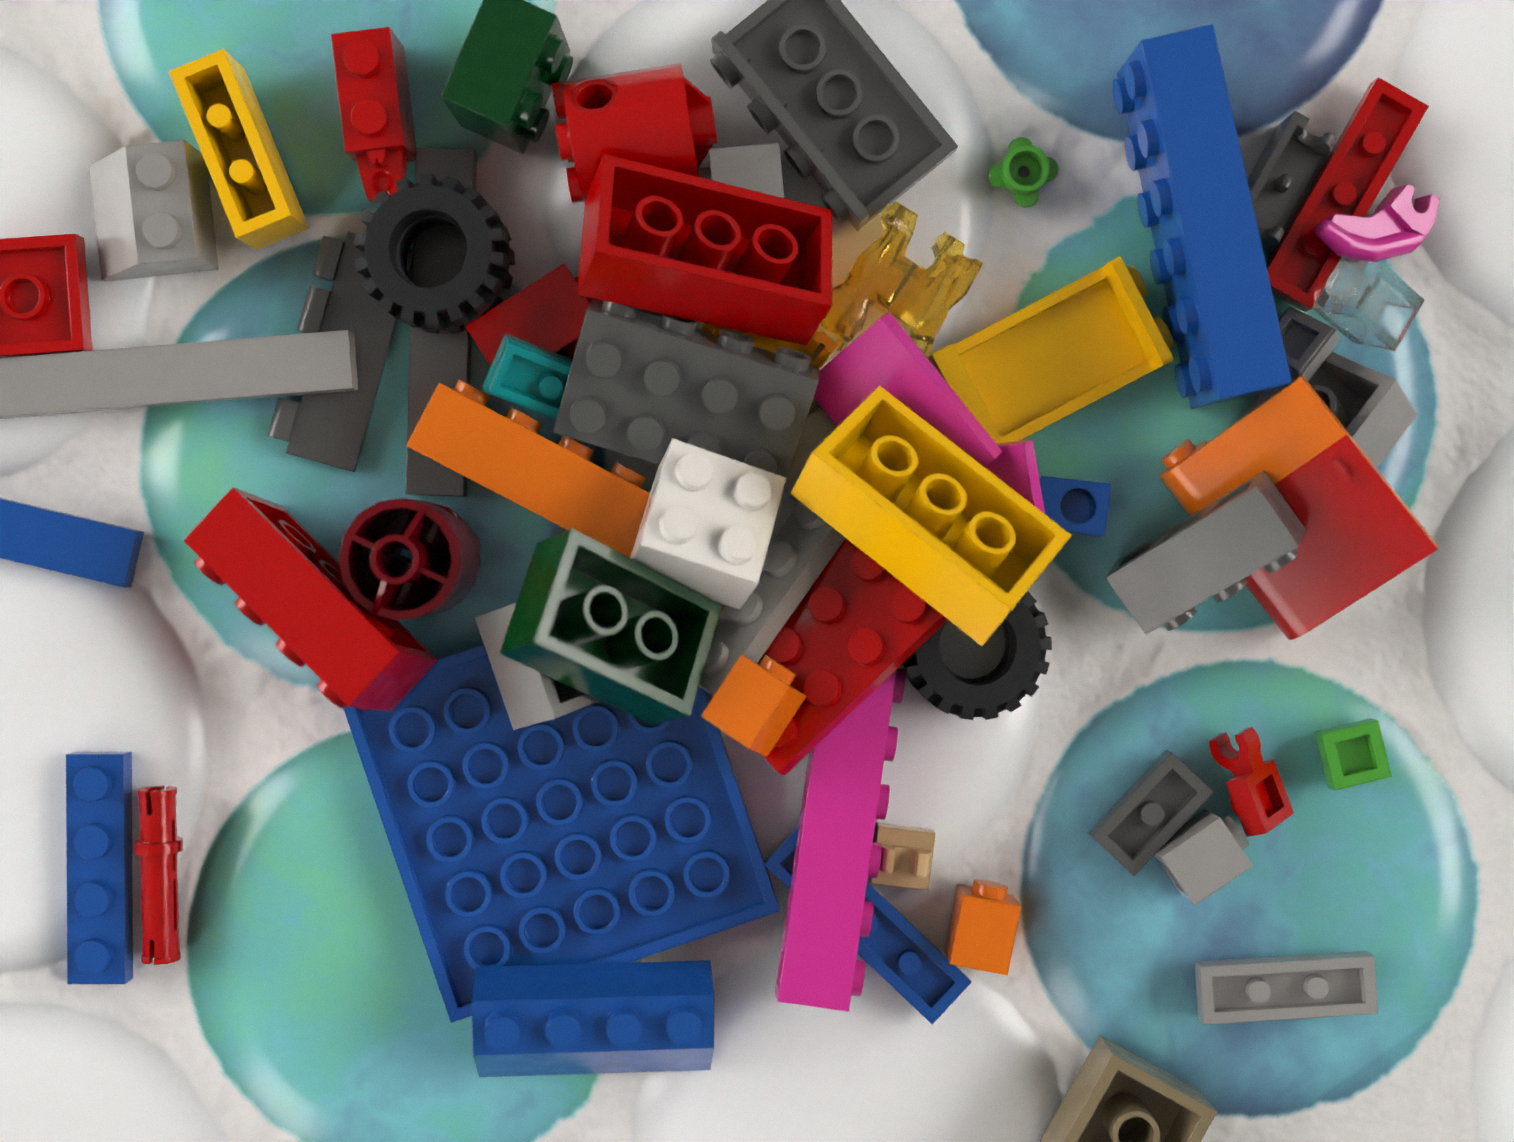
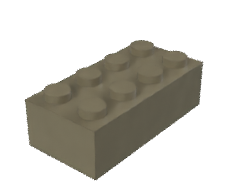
M1099 1035L1039 1142H1201L1217 1111L1200 1090Z

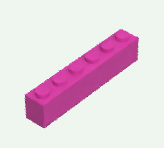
M897 668L809 752L799 819L798 839L794 854L791 886L789 889L775 986V995L778 1002L849 1012L851 996L860 997L862 994L865 961L856 960L859 937H869L872 926L873 902L865 901L868 877L877 878L880 868L882 846L881 843L873 842L876 819L885 820L888 810L890 786L881 784L884 761L893 762L896 752L898 728L889 726L892 703L901 704L906 680L905 669Z

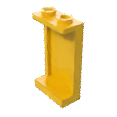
M1118 256L1103 267L954 345L951 343L932 353L928 360L997 444L1020 441L1174 361L1169 350L1174 347V341L1165 322L1158 316L1153 318L1145 304L1143 297L1147 296V289L1140 273L1133 265L1126 267L1123 259Z

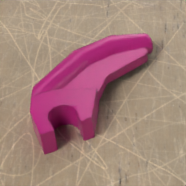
M1409 184L1391 189L1377 206L1375 212L1369 217L1342 214L1331 215L1328 219H1324L1318 224L1315 233L1337 256L1372 264L1409 254L1423 242L1433 227L1440 198L1432 194L1416 198L1413 208L1412 196L1415 187Z

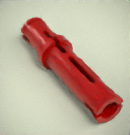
M149 786L138 789L140 840H135L134 844L135 854L140 856L143 935L141 959L144 964L152 963L153 958H155L154 965L173 963L181 959L178 930L177 853L183 851V839L177 836V787L167 786L166 790L165 786Z

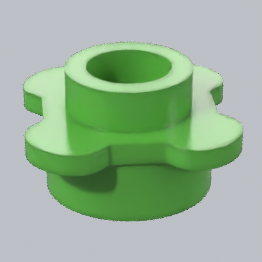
M1020 137L1010 142L1008 146L1009 153L1004 160L991 167L989 181L995 188L1003 187L1010 192L1018 206L1027 208L1036 204L1039 198L1038 191L1045 182L1053 181L1056 178L1058 164L1053 158L1047 157L1041 149L1032 146L1029 139ZM1022 167L1026 168L1029 172V175L1025 178L1020 177L1018 174V170Z

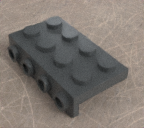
M767 0L726 35L720 31L711 38L712 52L715 56L710 59L714 70L729 88L732 89L738 84L752 101L747 105V109L754 120L767 134L775 129L789 146L784 150V155L803 179L808 178L810 175L814 177L826 192L820 197L826 209L832 210V216L841 225L848 220L857 231L860 230L955 153L958 148L955 141L841 0Z
M592 299L586 310L553 433L660 465L673 438L783 476L787 480L819 383V368L810 364V356L786 347H778L776 353L753 346L754 340L740 332L722 329L719 335L697 329L696 321L666 314L658 317L638 311L639 308Z

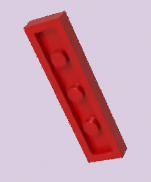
M1379 77L1370 83L1285 230L1279 244L1266 263L1272 294L1303 312L1313 308L1342 258L1337 256L1316 236V227L1322 220L1328 219L1329 216L1335 214L1366 216L1427 111L1428 105Z

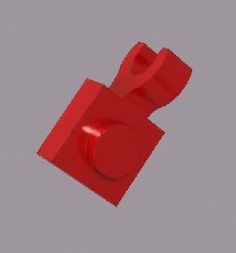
M1252 727L1245 728L1234 735L1239 751L1231 745L1227 732L1221 733L1209 741V748L1214 760L1220 766L1230 770L1234 775L1233 778L1226 782L1230 793L1232 809L1239 817L1246 837L1267 834L1294 814L1274 759L1263 761L1260 751V739Z

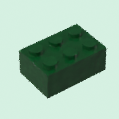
M571 528L536 544L499 654L650 724L661 723L691 715L722 605Z

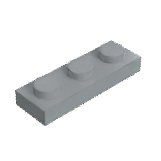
M1368 951L1195 961L1198 1019L1204 1025L1378 1014L1375 956Z

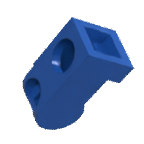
M1047 476L1039 478L1046 516L1068 533L1098 538L1105 537L1111 484Z

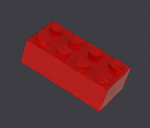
M603 154L585 198L577 295L806 346L832 307V210Z
M232 487L183 540L199 556L194 562L196 567L214 583L221 586L226 583L239 596L235 601V605L240 612L259 626H263L266 623L279 637L275 643L279 651L294 664L300 667L307 665L321 679L316 684L319 691L339 708L344 709L348 706L359 708L363 711H367V709L392 711L438 662V659L398 620L373 615L354 601L342 581L339 561L282 505Z

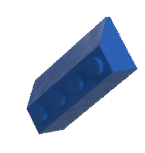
M711 961L477 967L472 995L473 1056L479 1077L711 1070L714 1051V987Z

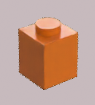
M741 654L701 714V717L748 749L767 757L807 696L790 686L796 675L765 655L760 665Z
M974 879L972 887L957 884L944 949L951 965L1008 976L1021 905L1013 895L1007 894L1008 887L1006 885L982 879Z

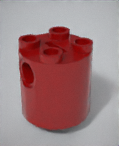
M681 63L552 83L558 119L566 118L567 122L555 125L560 156L562 160H568L569 163L574 162L575 166L566 169L572 203L585 201L603 154L699 177V166L708 154L709 149L713 145L718 144L711 96L703 94L683 76Z

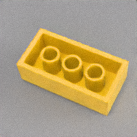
M880 385L812 452L790 493L981 646L985 644L1072 536Z

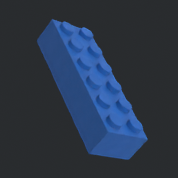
M1211 24L1141 40L1118 71V78L1113 80L1112 91L1116 110L1119 114H1126L1130 136L1125 138L1127 162L1132 171L1138 170L1143 192L1139 193L1137 197L1139 217L1145 228L1151 227L1155 250L1150 252L1152 275L1156 284H1163L1168 306L1162 310V319L1167 325L1173 341L1176 340L1180 363L1175 365V379L1178 391L1182 398L1188 397L1190 408L1194 409L1257 395L1291 384L1292 380L1214 26Z

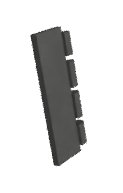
M348 231L345 242L323 236L312 275L333 282L331 292L309 286L297 331L315 333L350 330L354 332L358 391L302 395L300 403L278 397L267 436L289 442L286 451L288 454L355 472L398 319L378 305L379 302L371 297L362 285L366 282V279L357 272L354 260L362 257V251L354 246L355 233ZM411 249L408 250L406 261L409 277L413 266V250Z

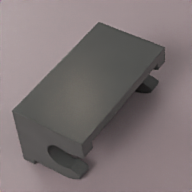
M1294 111L1276 126L1247 179L1262 249L1269 254H1272L1279 244L1285 230L1336 141L1332 133H1324L1323 137H1318L1307 132L1305 129L1310 118L1297 111Z

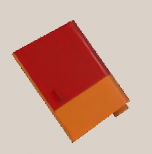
M1303 375L1296 378L1291 384L1285 386L1209 442L1205 440L1194 445L1188 438L1161 459L1166 468L1159 474V477L1189 515H1192L1264 470L1305 527L1301 543L1296 548L1299 554L1290 563L1272 573H1267L1263 567L1244 579L1247 581L1245 586L1288 640H1293L1306 634L1438 550V545Z

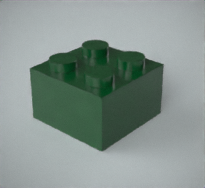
M483 0L440 95L461 127L523 155L530 140L535 143L539 141L549 119V110L545 106L552 92V83L567 81L573 64V57L568 55L570 48L557 15L525 0Z

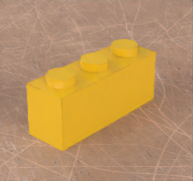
M222 49L170 70L169 74L235 237L258 250L310 229L245 68L225 49Z

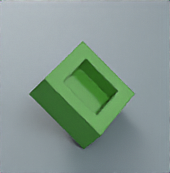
M1369 718L1315 732L1328 788L1336 791L1392 777L1378 720Z

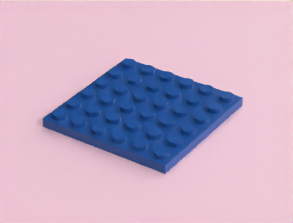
M483 644L439 659L392 711L372 709L363 711L359 708L348 706L344 708L451 1023L472 1016V995L477 967L629 963L780 912V905L767 867L764 865V858L720 729L701 717V714L710 702L706 691L698 687L690 716L661 723L650 724L603 701H599L558 718L513 730Z

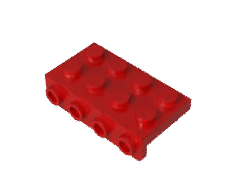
M847 538L842 542L757 663L760 665L765 655L796 675L790 686L807 696L767 757L764 756L771 766L784 776L948 621L946 617Z

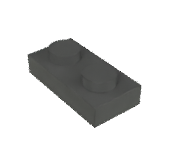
M1166 750L1088 834L1127 871L1135 876L1214 791L1172 752Z

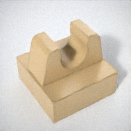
M877 823L875 843H881V861L877 878H870L871 883L929 890L936 836L935 831L932 829Z

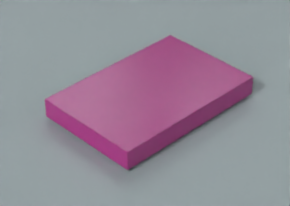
M890 311L819 370V383L814 398L837 427L880 385L982 466L986 467L1003 452Z

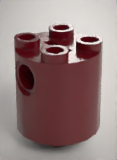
M406 498L379 501L359 513L344 533L339 552L342 581L354 601L373 615L397 621L445 613L462 602L476 583L481 564L480 540L476 533L472 531L467 521L449 507ZM403 548L412 552L413 560L401 555Z

